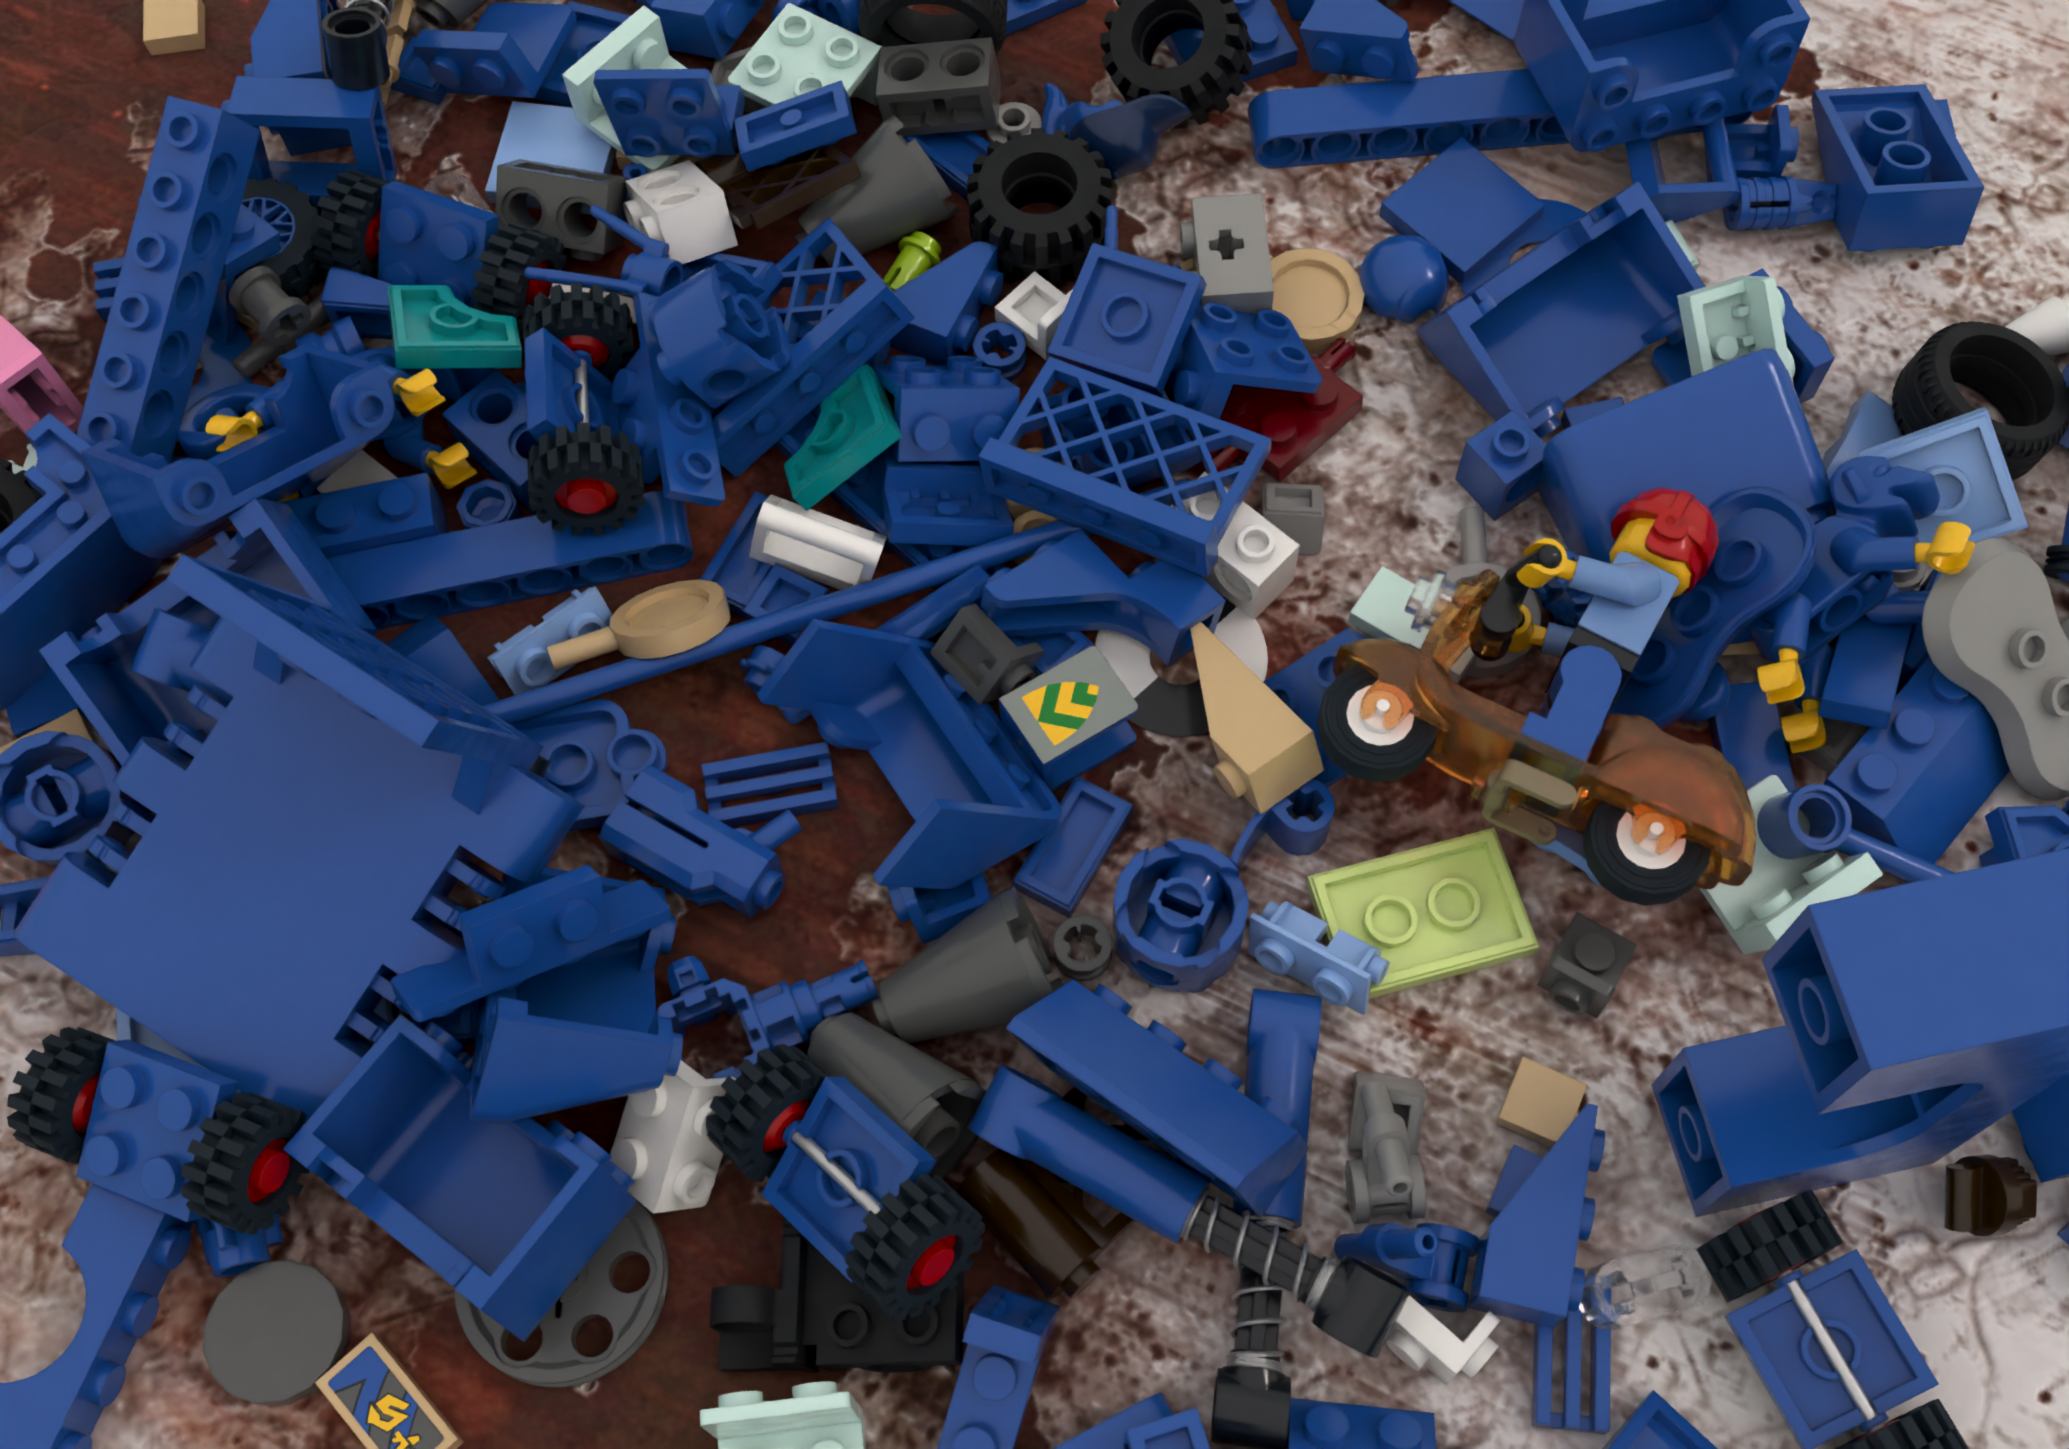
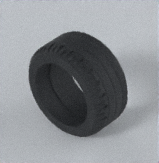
M860 0L858 17L861 37L882 47L992 37L997 56L1006 36L1008 0ZM936 4L950 7L959 11V13L932 15L915 11L907 6Z
M1969 321L1954 323L1939 330L1925 342L1902 369L1893 388V413L1903 436L1976 410L1961 395L1954 382L1966 385L1984 395L1998 408L2008 424L2006 425L1991 419L2012 481L2029 472L2062 439L2069 426V390L2063 375L2054 361L2027 337L1996 324Z

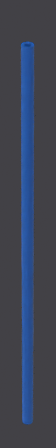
M1182 479L1174 483L1177 486L1188 481L1187 479ZM1164 485L1139 494L1143 496L1164 490L1166 487ZM1056 520L725 627L722 632L706 643L682 653L662 658H629L482 707L508 724L807 628L813 619L828 621L951 581L973 566L980 565L985 570L1034 554L1046 542L1053 539L1060 541L1079 529L1087 536L1095 533L1062 520Z

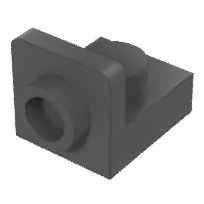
M976 604L960 608L930 651V654L979 705L997 700L1034 679L1036 673L1032 669L1045 651L1037 642L1017 647Z
M1577 912L1537 986L1548 991L1549 998L1562 1009L1578 1015L1588 1013L1598 1018L1610 1001L1615 991V986L1633 955L1637 944Z

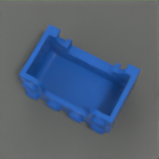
M1524 0L1515 37V47L1574 150L1598 152L1610 146L1642 138H1654L1662 133L1694 125H1706L1717 119L1766 109L1780 95L1811 18L1799 0Z
M50 413L25 433L29 442L36 450L38 460L36 467L33 465L24 473V476L29 484L43 497L0 533V711L14 704L51 668L39 652L41 648L66 631H71L78 641H82L81 637L83 634L98 626L95 620L105 613H114L156 574L163 560L147 557L128 547L122 539L81 451L91 446Z
M254 498L228 517L238 531H221L213 537L217 544L196 558L325 604L373 636L378 631L286 503ZM166 580L120 613H105L95 621L98 623V626L83 634L81 637L82 641H78L71 631H66L39 650L121 766H123L142 736L161 739L193 760L194 757L164 736L163 732L170 721L186 723L198 730L200 735L205 738L209 736L218 722L216 719L192 706V703L187 699L190 691L163 684L130 669L154 608L184 616L212 628L220 618V615Z
M400 1014L287 1143L283 1150L309 1171L324 1180L343 1198L361 1210L409 1249L477 1308L525 1342L636 1204L637 1201L627 1192L635 1181L610 1161L612 1157L594 1141L580 1131L573 1134L555 1119H552L545 1128L530 1117L502 1124L469 1120L473 1058L462 1050L464 1047L455 1038L431 1021L422 1031Z

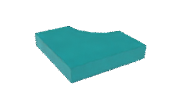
M447 285L388 286V308L395 367L397 369L522 367V348L515 317L489 314L468 307L455 298L450 287Z
M867 363L860 366L821 402V412L814 430L802 447L784 465L792 497L806 511L902 437L885 389L881 385L877 373Z

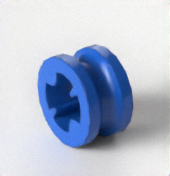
M1005 322L990 323L981 328L974 337V357L982 358L983 366L999 369L1001 371L1000 376L1008 381L1013 380L1022 373L1027 360L1025 352L1026 342L1023 333L1014 325ZM999 346L1003 352H1009L1010 356L1000 359L996 352L990 353V349Z

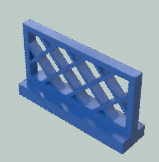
M829 217L776 264L784 278L762 305L764 311L770 308L772 297L784 287H792L788 308L776 309L784 323L789 340L790 359L788 364L782 367V370L774 376L737 396L712 419L719 462L736 478L915 318ZM835 242L837 248L833 266L831 268L813 269L815 258L831 243ZM866 280L840 303L845 282ZM828 283L824 304L805 306L809 285ZM820 320L811 331L796 343L801 322Z
M1049 356L999 440L990 437L978 457L986 491L1208 577L1218 559V545L1272 447L1271 438ZM1057 380L1078 388L1083 399L1050 409L1046 397ZM1118 404L1134 409L1138 420L1105 430L1098 412ZM1041 407L1042 412L1037 413V411ZM1089 414L1097 433L1064 443L1057 424ZM1172 425H1178L1190 431L1193 441L1161 451L1153 432ZM1046 427L1049 428L1055 444L1053 447L1034 453L1016 447L1024 434ZM1144 435L1152 454L1119 464L1112 444ZM1227 446H1234L1250 452L1243 465L1221 472L1217 471L1209 453ZM1103 448L1110 465L1109 468L1085 474L1073 468L1070 458ZM1200 455L1208 476L1176 486L1168 465ZM1158 469L1166 487L1164 490L1143 496L1130 491L1125 479ZM1231 485L1227 493L1224 487ZM1215 491L1220 507L1211 522L1186 512L1182 500Z

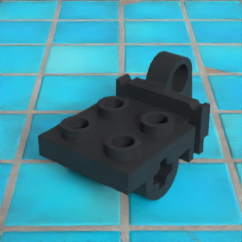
M783 1218L780 1289L754 1285H726L715 1287L711 1291L709 1327L720 1333L718 1370L722 1372L803 1370L808 1373H817L818 1368L821 1367L831 1372H842V1368H860L873 1372L912 1373L930 1370L931 1366L962 1365L964 1271H960L955 1277L960 1283L951 1292L947 1288L940 1292L941 1301L931 1308L925 1303L921 1315L912 1318L907 1314L904 1320H896L893 1316L890 1318L854 1282L851 1283L786 1218Z

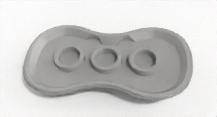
M1987 538L1975 543L1970 560L1961 572L1952 575L1941 573L1936 580L1923 608L1922 630L1928 654L1937 669L1947 679L1977 697L1990 713L1997 726L2008 767L2016 782L2034 797L2045 801L2060 800L2069 796V640L2059 623L2050 587L2041 568L2015 543L2003 538Z

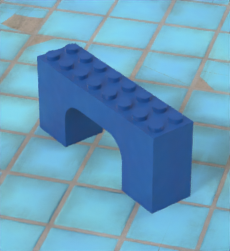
M2069 848L1808 905L1762 958L1785 1025L1685 1047L1651 1085L1695 1217L1802 1194L1808 1190L1815 1191L1933 1164L2069 1073Z

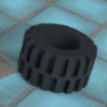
M1115 0L1119 8L1116 12L1108 10L1103 22L1110 32L1101 33L1100 46L1106 54L1102 56L1104 67L1127 103L1151 94L1168 95L1184 103L1192 112V116L1188 119L1195 118L1198 125L1210 121L1208 113L1213 109L1217 108L1220 114H1222L1230 107L1226 98L1231 93L1239 97L1245 87L1240 75H1250L1252 61L1247 53L1252 52L1253 47L1252 40L1247 32L1248 28L1233 0ZM1190 28L1204 31L1199 48L1189 60L1179 66L1168 69L1151 67L1156 48L1168 35L1178 30ZM1188 119L1174 126L1175 129L1187 128Z
M1031 128V134L1023 136L1019 131L1007 134V142L1001 143L996 140L987 146V156L979 155L973 163V174H969L967 180L970 237H972V243L981 241L997 246L998 267L1001 273L1004 274V281L1013 284L1017 279L1025 280L1034 271L1054 287L1062 286L1061 279L1069 277L1073 282L1078 279L1092 243L1104 246L1106 208L1112 205L1113 191L1111 173L1109 169L1104 168V158L1098 151L1089 152V143L1078 137L1074 141L1069 140L1068 132L1057 129L1054 134H1044V128ZM1033 203H1051L1062 207L1048 214H1030L1018 210Z

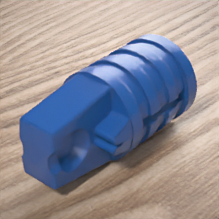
M1775 176L1764 178L1748 177L1747 179L1737 177L1741 192L1739 205L1734 206V204L1723 207L1725 224L1730 231L1742 229L1757 230L1759 228L1762 230H1772L1774 228L1790 229L1795 226L1833 220L1836 211L1837 188L1836 184L1794 179L1792 176H1781L1779 178ZM1771 201V205H1750V202Z

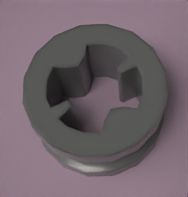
M1075 915L1066 919L1057 928L1053 938L1054 961L1059 971L1067 978L1076 981H1091L1100 977L1109 968L1112 959V935L1107 926L1098 918L1089 915ZM1081 935L1091 936L1094 938V951L1098 955L1090 960L1088 954H1085L1084 962L1073 960L1071 958V945L1068 941L1076 937L1080 943Z

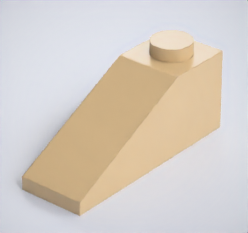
M1200 621L1191 627L1190 630L1209 733L1219 761L1213 767V771L1224 790L1233 799L1236 800L1243 795L1262 814L1324 771L1314 732Z

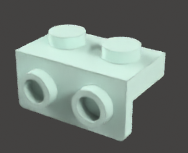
M1742 275L1677 295L1692 376L1761 349H1773L1777 351L1793 383L1795 363L1791 352L1787 348L1782 320L1785 314V303L1773 277Z

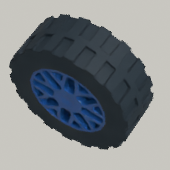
M266 178L263 181L247 180L241 203L280 232V250L235 276V281L251 268L267 266L281 279V289L289 297L301 299L309 294L308 291L314 285L318 286L323 279L322 274L324 270L319 266L320 262L316 261L313 256L317 246L311 245V235L318 232V227L312 225L313 216H319L316 206L313 205L311 198L305 192H299L295 185L288 182L283 184L279 183L277 179Z

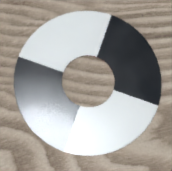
M1221 595L1226 601L1214 635L1264 682L1267 672L1268 655L1262 630L1256 619L1250 618ZM1099 630L1095 646L1101 651L1138 704V712L1135 716L1128 719L1130 722L1145 730L1167 736L1190 737L1209 733L1200 680L1187 685L1168 683L1154 672L1150 663L1151 649L1127 635L1109 630Z

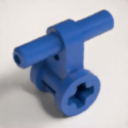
M1381 1223L1369 1225L1361 1233H1349L1338 1236L1334 1244V1251L1337 1258L1341 1261L1347 1255L1359 1261H1365L1374 1268L1405 1279V1287L1411 1291L1410 1296L1422 1306L1447 1312L1467 1311L1469 1294L1463 1291L1468 1261L1469 1257L1477 1255L1480 1240L1477 1236L1467 1231L1441 1224L1420 1223L1416 1228L1409 1229L1397 1223Z

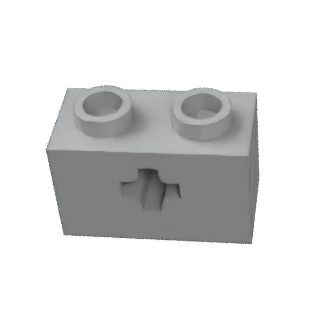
M1262 193L1192 198L1190 222L1180 223V246L1182 258H1192L1193 271L1188 272L1202 275L1207 284L1199 305L1204 306L1206 303L1215 302L1226 305L1234 311L1258 314L1263 309L1272 310L1274 287Z

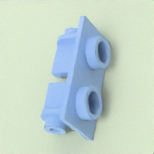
M595 586L587 588L582 593L575 589L571 592V597L542 616V623L536 627L530 624L504 643L497 642L493 646L496 651L488 656L487 660L497 674L504 678L514 695L546 686L576 665L574 664L555 671L547 647L610 626L612 613Z
M1270 901L1261 916L1255 913L1250 916L1249 955L1255 957L1264 968L1278 975L1287 974L1308 985L1322 999L1333 1005H1345L1362 1015L1366 1014L1370 983L1379 985L1385 977L1390 964L1388 960L1380 957L1381 949L1371 946L1340 929L1327 947L1322 945L1319 941L1326 933L1328 923L1288 901H1284L1281 905Z

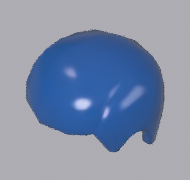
M1396 235L1382 240L1368 251L1358 272L1363 293L1365 294L1363 303L1381 317H1394L1409 324L1429 310L1440 312L1444 307L1450 288L1448 271L1441 253L1435 246L1419 236Z

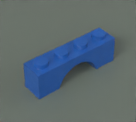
M92 1183L62 1243V1247L73 1257L79 1266L85 1283L86 1305L81 1325L68 1348L47 1368L22 1380L0 1383V1449L92 1448V1438L90 1436L104 1407L109 1406L122 1389L126 1376L124 1365L136 1340L150 1329L156 1318L159 1308L157 1297L170 1270L175 1269L187 1254L191 1242L190 1229L194 1221H183Z

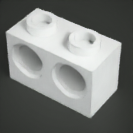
M690 160L625 181L630 201L623 203L628 224L649 238L668 243L669 253L667 258L685 264L738 246L723 190Z
M1204 472L1199 478L1208 476V474ZM1214 490L1182 500L1187 513L1210 522L1220 507V502ZM1242 501L1218 545V559L1208 577H1202L1216 591L1254 620L1294 581L1300 545Z

